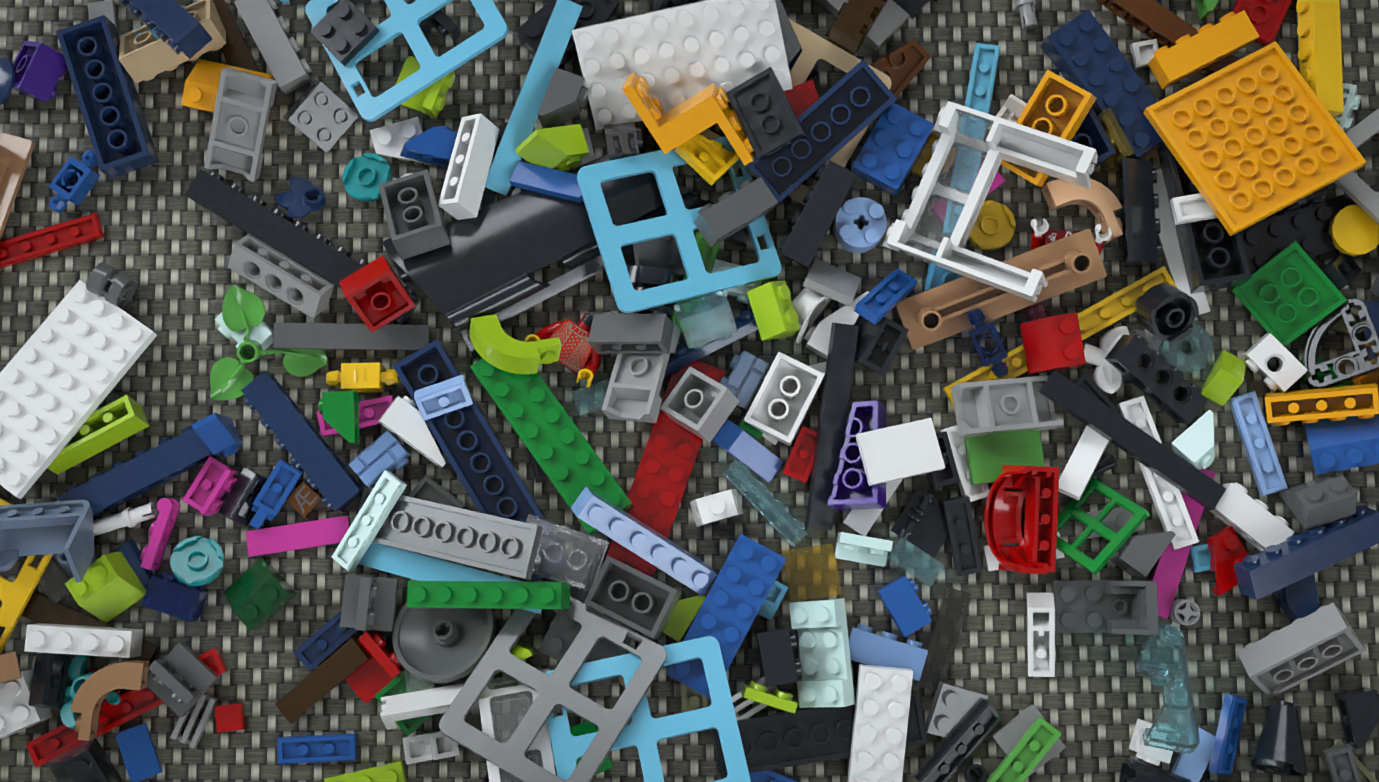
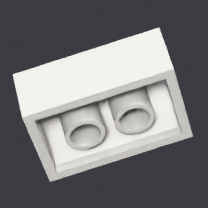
M778 352L744 421L766 435L791 446L824 380L825 374Z

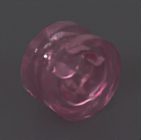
M1042 301L1025 307L1031 321L1047 317Z

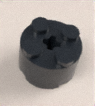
M1167 282L1151 287L1135 301L1136 317L1140 326L1157 338L1168 340L1169 342H1176L1185 338L1193 330L1194 326L1192 324L1195 317L1198 318L1199 315L1197 302L1191 296Z

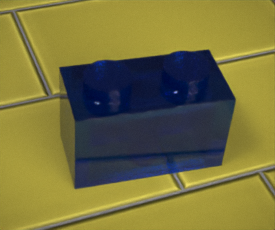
M163 572L162 575H152L141 605L188 622H194L199 620L209 591L201 589L202 585H186L177 581L173 574Z

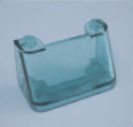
M1158 622L1159 635H1149L1136 660L1138 672L1145 670L1151 676V684L1164 687L1163 706L1151 728L1145 729L1143 741L1145 746L1190 754L1195 751L1200 743L1193 680L1183 633L1178 627Z

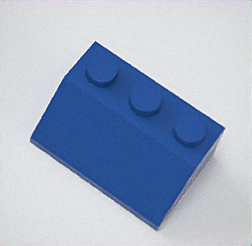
M1374 414L1375 417L1366 419L1348 416L1345 420L1330 421L1329 418L1318 419V422L1304 423L1315 474L1379 464V414Z

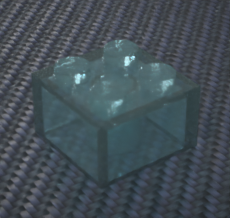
M723 291L706 294L674 305L689 349L693 347L694 349L703 348L708 345V342L716 339H729L734 333L738 332L729 302Z

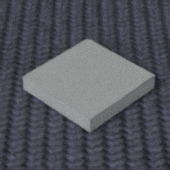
M815 258L803 286L850 306L861 278Z
M1031 704L991 735L1006 756L1039 715L1044 719L1035 705ZM1059 738L1029 776L1066 748Z

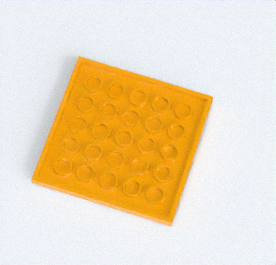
M1276 41L1147 107L1144 111V115L1230 236L1363 167L1366 163V160Z

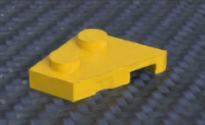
M700 134L679 145L674 150L711 186L740 159L736 151L726 150L722 148V143L708 140Z

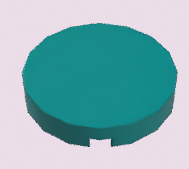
M364 153L357 159L353 158L349 161L343 172L342 181L345 190L352 198L359 202L369 203L380 199L379 185L393 180L392 168L383 157L375 153Z
M193 536L184 539L175 546L170 557V566L173 575L180 582L189 586H201L212 582L219 576L224 567V554L221 546L215 540L202 538V536Z

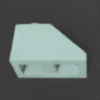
M1208 410L1171 443L1174 453L1199 470L1209 467L1215 457L1214 415L1211 410Z

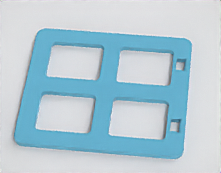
M310 0L305 7V12L313 27L340 0ZM384 0L391 11L390 18L376 26L380 32L346 66L341 64L325 46L324 48L361 117L368 122H373L504 39L509 32V28L493 0H471L484 23V28L442 56L437 57L420 28V22L454 0H416L412 4H407L405 0ZM399 35H404L420 64V69L378 97H373L357 68V63ZM361 83L365 93L358 97L354 86Z
M726 136L711 139L722 143V148L735 152ZM676 148L666 154L659 150L583 166L577 174V181L617 307L623 313L637 312L772 279L781 272V263L765 216L747 226L758 258L757 263L711 274L706 272L693 230L698 229L694 221L699 216L698 211L702 207L688 210L684 206L672 168L688 163L674 151ZM741 159L734 165L739 163L743 176L736 177L733 166L728 170L735 192L739 190L738 187L745 181L752 180L748 166L744 165ZM648 172L653 173L667 214L615 226L612 223L600 183ZM665 236H673L683 261L687 279L636 291L633 288L621 247ZM764 236L768 249H760L757 237Z
M706 636L662 646L667 654V659L663 666L700 659L703 662L712 703L706 708L655 719L651 717L647 695L645 694L632 715L631 723L625 726L611 751L635 746L639 752L644 782H664L657 748L658 741L714 728L719 733L728 775L724 779L712 782H751L718 640L712 636ZM629 653L584 663L570 684V687L618 676L623 677L625 687H627L642 660ZM554 670L548 671L545 674H552ZM562 707V716L554 718L552 712L547 721L557 777L567 780L576 768L577 760L583 757L598 732L580 736L571 735L567 709Z

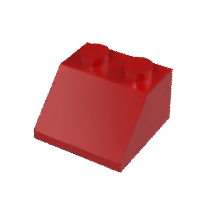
M383 255L339 282L344 296L371 333L415 307L410 295Z
M1077 312L1050 316L1019 324L1028 374L1048 372L1054 369L1075 368L1086 364Z

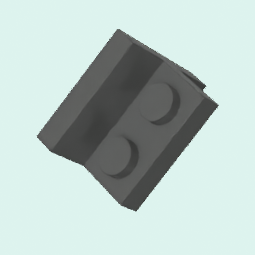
M346 574L340 627L355 628V630L361 631L380 630L392 632L395 623L399 579Z
M179 642L165 658L155 660L148 667L151 673L147 678V687L181 718L186 715L220 677L183 642Z

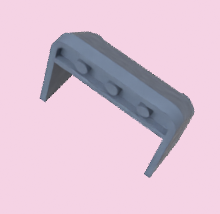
M87 500L0 506V572L11 569L19 556L64 553L76 583L82 582L94 556L93 511Z

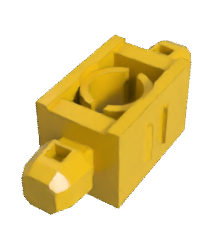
M380 362L341 363V372L336 370L326 374V383L328 385L341 386V389L345 391H355L357 393L385 392V383L386 385H396L400 381L396 370H385V367Z

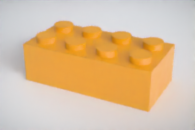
M1047 70L1016 123L1071 141L1097 98L1086 90ZM1002 160L1000 164L1042 188L1049 178L1047 174Z

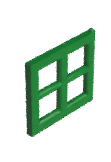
M1093 477L1089 480L1080 500L1073 498L1057 517V533L1071 517L1087 526V528L1072 545L1057 536L1056 549L1096 576L1141 523L1150 516V513ZM1094 491L1111 500L1096 518L1079 509ZM1116 505L1133 514L1118 533L1101 523ZM1093 531L1110 541L1094 560L1078 550Z

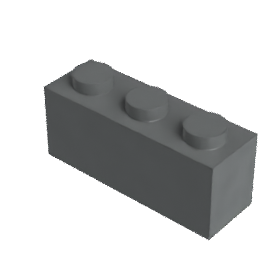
M761 177L754 182L751 179L745 181L738 187L739 190L732 194L729 191L718 199L719 202L712 206L709 203L698 211L699 216L694 221V224L711 248L771 212L777 205V199Z
M611 312L594 314L588 342L597 354H669L674 325L668 316L662 312H652L651 314H639L636 312L627 314Z

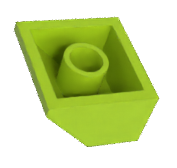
M581 124L536 129L515 149L516 154L530 164L564 172L571 171L570 169L573 166L582 162L581 159L590 153Z
M785 280L770 281L747 291L762 341L792 337L800 330L798 315L794 310L790 298L791 293Z
M121 551L104 554L90 564L82 582L76 583L73 577L65 583L77 604L105 623L112 621L148 594Z

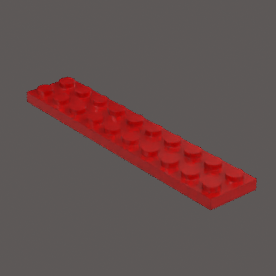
M695 361L673 372L661 406L689 367L694 368L718 383L726 376L727 371ZM661 409L657 422L653 425L628 495L629 500L634 506L625 512L668 539L703 439L672 421ZM612 539L607 553L608 556L654 578L657 570L656 566Z

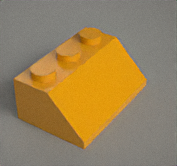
M199 59L185 81L181 105L195 110L214 113L221 70L226 67L272 80L273 75Z

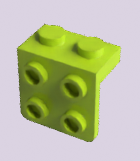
M409 56L406 58L396 84L420 69V64L416 57ZM452 71L402 103L401 106L437 118L439 111H442L445 105L447 91L454 83L455 72Z

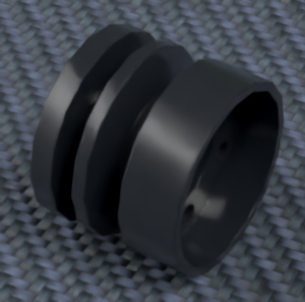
M626 266L633 288L636 291L676 282V272L668 269L650 266ZM674 302L637 311L636 313L651 314L652 312H662L668 318H671L673 310L664 306L673 305Z

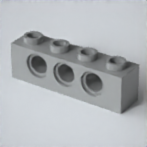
M250 234L244 236L233 246L228 268L313 319L327 308L334 288V284Z

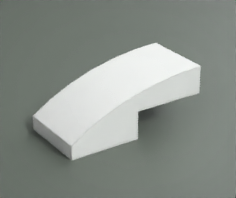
M441 731L402 738L407 765L460 755L458 743L445 736Z

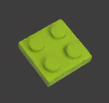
M751 681L750 685L743 684L741 694L744 698L795 714L798 703L792 699L793 695L780 689H776L775 693L767 691L768 687L755 681Z

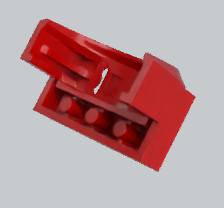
M1002 465V472L988 493L984 511L985 534L988 545L999 562L998 569L1029 574L1056 572L1059 467ZM1006 488H1008V489H1020L1022 492H1018V491H1004V490H1005ZM1025 497V528L1023 538L1021 530V512L1023 500ZM1002 543H1017L1020 545L1004 546Z

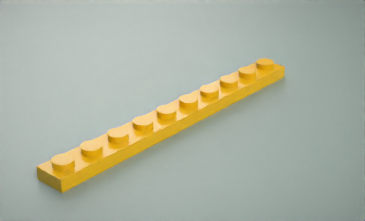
M1165 266L1078 313L1082 340L1136 311L1135 301L1151 287L1167 282L1177 288ZM1023 344L943 388L953 408L951 387L958 383L1011 379L1027 372Z

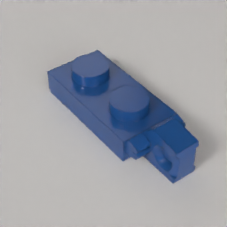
M280 459L253 502L254 505L251 510L256 512L249 525L260 529L266 519L272 521L278 515L303 472Z

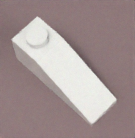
M867 291L854 299L850 306L845 305L820 321L816 328L811 326L804 338L808 341L805 347L827 360L832 322L854 325L859 316L854 311L856 304L869 292Z
M399 396L396 397L378 420V423L439 468L443 467L446 462L420 411L415 408L416 404L407 396H404L403 399Z
M1027 593L1029 677H1055V605L1053 593Z

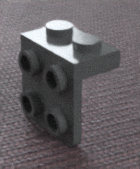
M665 236L633 244L636 266L668 269L676 272L677 275L686 274L676 240L673 236Z

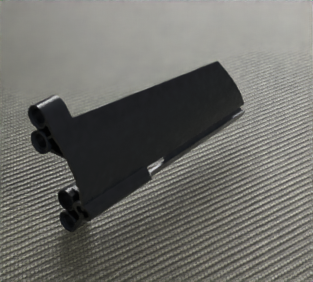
M607 154L568 171V173L577 175L583 166L611 160H609ZM651 172L600 183L612 223L615 226L667 214L655 176ZM677 183L686 209L691 210L704 207L709 203L714 205L709 200H703L694 196L691 190ZM530 190L521 191L480 209L475 218L455 220L446 224L451 243L449 245L401 260L391 238L382 242L402 281L406 283L413 280L431 299L447 320L459 331L473 359L480 357V355L475 350L469 337L471 318L496 314L499 322L502 323L605 269L584 200L579 203ZM633 244L621 247L624 259L634 254ZM556 261L563 262L571 267V271L548 283L538 282L531 276L532 273Z

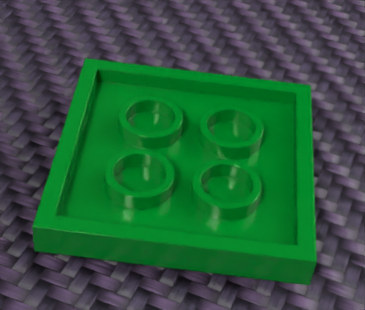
M1296 240L1253 272L1251 278L1243 285L1236 286L1231 290L1264 329L1271 333L1284 347L1347 301L1344 295Z

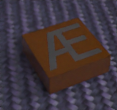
M303 481L286 499V502L304 518H307L322 501V497Z

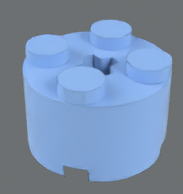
M864 197L847 200L840 207L833 223V234L839 244L845 250L852 253H864L874 248L880 242L887 226L883 207L872 199ZM857 221L862 222L864 226L862 230L858 229Z

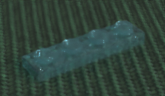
M735 459L722 472L792 547L808 534L804 530L802 523L794 519L786 511L784 504L779 500H775L768 492L767 487L750 474L751 472L745 464Z

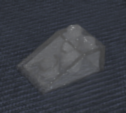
M529 514L526 523L543 526L532 574L558 582H569L572 586L590 591L598 575L609 541Z

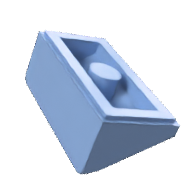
M464 375L414 392V399L424 421L473 404Z

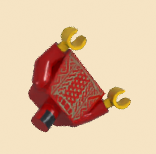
M587 313L583 315L578 324L568 318L565 321L559 320L543 327L535 334L528 335L524 341L532 342L559 337L562 346L557 362L578 375L576 383H579L581 379H586L587 388L591 386L592 379L601 365V354H597L588 342L593 317Z

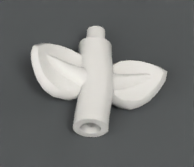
M1127 326L1116 327L1106 332L1101 338L1100 348L1087 343L1083 344L1086 362L1097 366L1093 375L1094 381L1100 389L1107 393L1113 394L1119 389L1122 383V375L1105 357L1122 335H1130Z

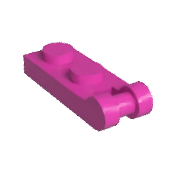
M162 498L157 502L156 507L159 514L157 520L150 527L149 535L151 537L148 546H145L140 556L142 560L141 568L159 570L180 511V502L176 499Z

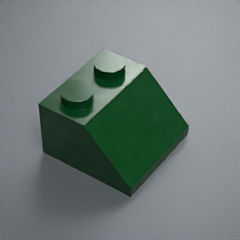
M264 556L257 560L224 591L232 611L250 631L260 629L297 595Z

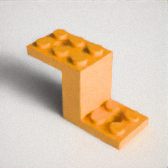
M636 71L627 76L622 90L664 154L718 123L743 164L747 165L754 160L755 150L735 110H732L727 102L729 98L723 87L718 88L714 82L663 114V105L657 97L653 98L648 91L650 86L643 76L639 77Z

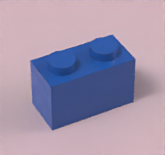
M902 575L876 590L901 635L907 637L932 622L929 616L932 614V611L925 600L921 602L916 592L919 589L912 578L907 579L906 576Z

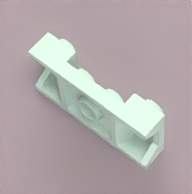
M845 599L789 603L792 629L798 630L802 680L797 681L799 708L846 707L854 705L855 697Z

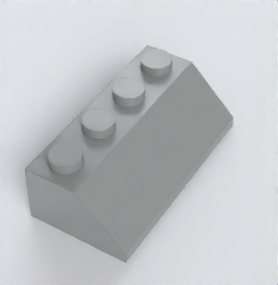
M1334 603L1321 606L1316 612L1304 618L1296 619L1292 624L1280 630L1271 632L1267 637L1257 642L1249 643L1237 653L1249 678L1269 698H1272L1366 651L1343 613Z

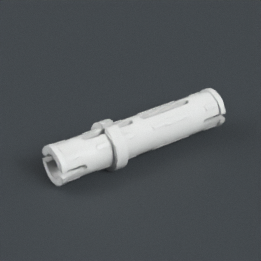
M150 502L136 508L127 507L122 512L93 520L94 536L126 526L132 528L139 522L152 518L155 519L158 517L157 507L152 509V507H155V504Z

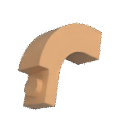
M1056 179L1046 183L1041 188L1050 212L1067 205L1083 206L1094 214L1098 223L1101 224L1103 234L1110 227L1112 235L1110 239L1106 240L1107 243L1123 235L1122 222L1119 217H1115V213L1122 206L1112 191L1100 182L1090 179L1091 185L1090 189Z

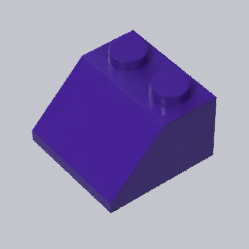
M24 41L13 63L15 80L12 89L38 101L48 102L57 91V86L55 85L59 77H63L68 69L64 55L43 43Z

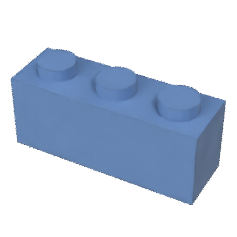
M859 623L857 628L850 626L848 638L851 660L866 665L912 669L913 679L920 681L928 650L922 648L923 643L907 639V643L897 641L898 635L885 631L882 632V635L872 633V627Z

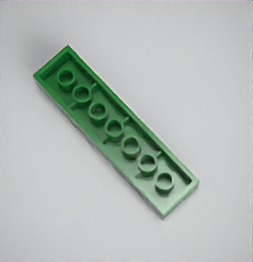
M483 358L470 366L570 508L585 487H588L623 511H627L634 506L538 372L537 374L506 372L492 366ZM578 518L588 534L592 536L598 532L597 529Z

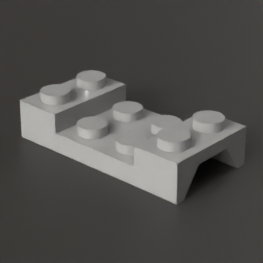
M231 67L221 70L204 168L226 169L240 173L252 182L260 177L264 153H262L270 107L274 104L278 81Z
M671 321L674 329L669 354H617L602 406V411L609 419L648 423L657 422L662 403L659 393L670 354H675L681 332L674 321Z
M1049 375L964 382L951 387L959 438L1022 430H1051L1064 425L1063 420L1055 413L1053 401L1038 392Z

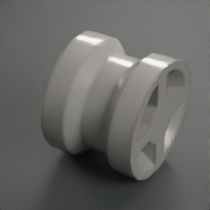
M1176 599L1173 601L1169 617L1176 624L1192 625L1198 621L1200 609L1192 600Z

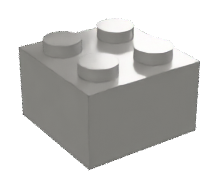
M689 367L660 409L672 421L710 443L739 400L727 387Z

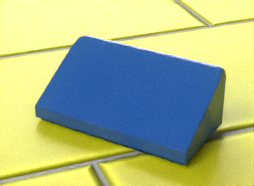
M147 723L115 734L131 782H139L163 772Z

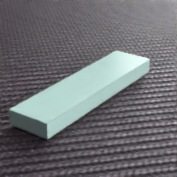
M384 470L332 555V558L349 572H354L407 486L390 471Z

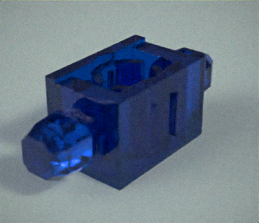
M979 308L969 311L968 317L971 325L974 324V327L968 329V333L984 367L992 364L991 369L998 378L1007 375L1008 367L1002 359L1008 357V352L993 319L984 322L986 318ZM986 332L987 337L995 339L994 353L991 354L990 349L982 347L983 334L981 333Z

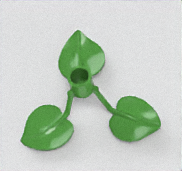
M236 285L228 289L222 306L224 323L233 332H240L246 328V334L243 337L244 342L237 348V356L240 362L233 357H225L216 361L210 371L211 399L231 400L244 395L241 390L254 380L253 373L244 367L247 363L260 358L261 355L285 354L283 358L285 369L297 377L311 375L327 364L328 358L324 350H263L258 341L250 340V326H258L265 317L263 301L256 294Z

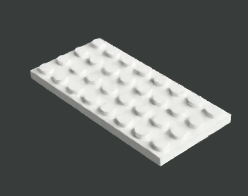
M704 0L572 30L583 78H585L586 87L589 88L587 95L596 130L605 129L604 125L642 121L622 90L627 76L635 71L639 77L643 76L650 86L648 91L653 98L657 97L663 105V114L714 82L718 88L723 87L728 92L769 67L774 70L784 91L793 89L776 0Z
M81 280L76 283L0 372V485L19 499H22L157 336L152 330L121 308L106 301L103 296L99 297L88 291L86 284Z

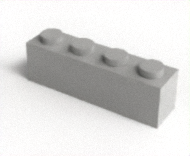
M274 0L235 1L234 3L272 75L278 81L279 88L287 95L312 82L308 74L312 71L305 58L300 59L297 53L301 50L294 37L289 38L286 33L289 27L282 15L278 17L275 9L278 8Z

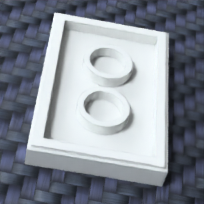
M932 418L856 435L869 486L939 471L945 468Z

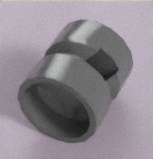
M105 262L99 263L92 270L86 282V289L99 297L103 296L106 301L119 308L124 307L131 300L137 288V280L123 272L119 273L116 268Z

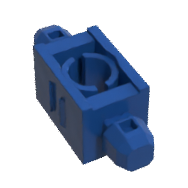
M91 149L81 156L83 158L81 162L70 156L48 186L57 192V195H53L49 201V207L58 213L63 212L68 206V201L79 206L99 179L100 175L91 170L94 166L98 165L95 152ZM78 176L77 183L71 186L72 180Z

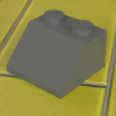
M556 67L537 113L542 128L555 127L578 117L582 109L586 110L589 104L587 95L589 88L586 87L585 78Z
M1326 475L1279 492V496L1306 531L1351 516L1356 512L1358 493L1343 475Z
M1160 531L1131 535L1109 561L1130 576L1146 577L1176 534L1173 531Z

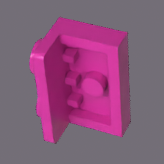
M209 456L184 496L183 501L198 509L204 516L216 514L223 504L222 498L225 493L231 491L237 480L235 477L238 471Z

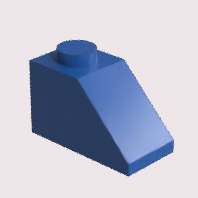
M434 126L405 142L400 156L448 168L458 132L453 131L447 126Z
M214 413L192 424L194 431L213 455L228 457L238 452L237 448L243 445V441L231 417Z

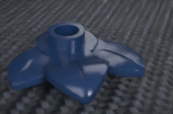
M290 177L291 190L274 196V200L280 207L288 209L287 216L291 218L305 217L311 211L322 209L326 204V196L322 190L314 187L311 181L300 177Z

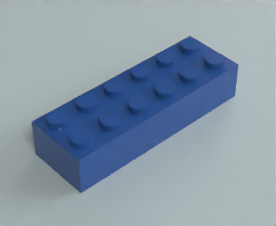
M740 533L683 641L706 636L716 638L720 645L725 671L727 672L787 558ZM700 659L669 666L665 674L710 698L703 662Z

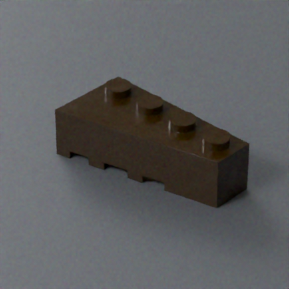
M849 0L848 3L844 2L837 14L839 16L835 23H831L825 34L828 37L827 41L855 56L888 0Z

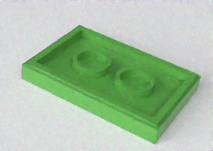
M1022 430L989 433L984 436L964 438L970 485L995 482L1002 472V465L1044 466L1040 431Z

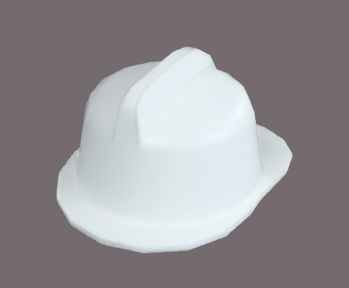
M804 288L793 300L792 304L798 315L800 326L796 340L797 344L804 339L815 320L830 303L831 298Z

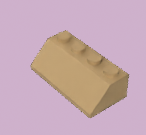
M199 0L183 7L200 22L212 37V40L191 59L182 52L176 54L167 44L169 40L163 42L161 39L156 40L150 31H146L149 30L146 25L121 35L119 61L135 83L143 80L149 81L163 71H172L179 64L186 61H194L202 54L210 50L217 51L226 44V31L213 0Z

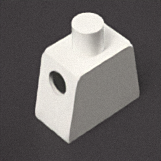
M736 489L705 496L690 502L696 527L743 514Z

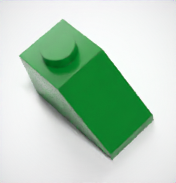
M355 391L322 392V399H319L318 406L319 413L323 414V419L349 443L360 444L359 393Z

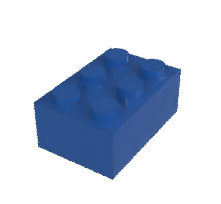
M895 103L891 104L882 113L853 163L852 172L857 174V177L897 197L930 140L935 124Z

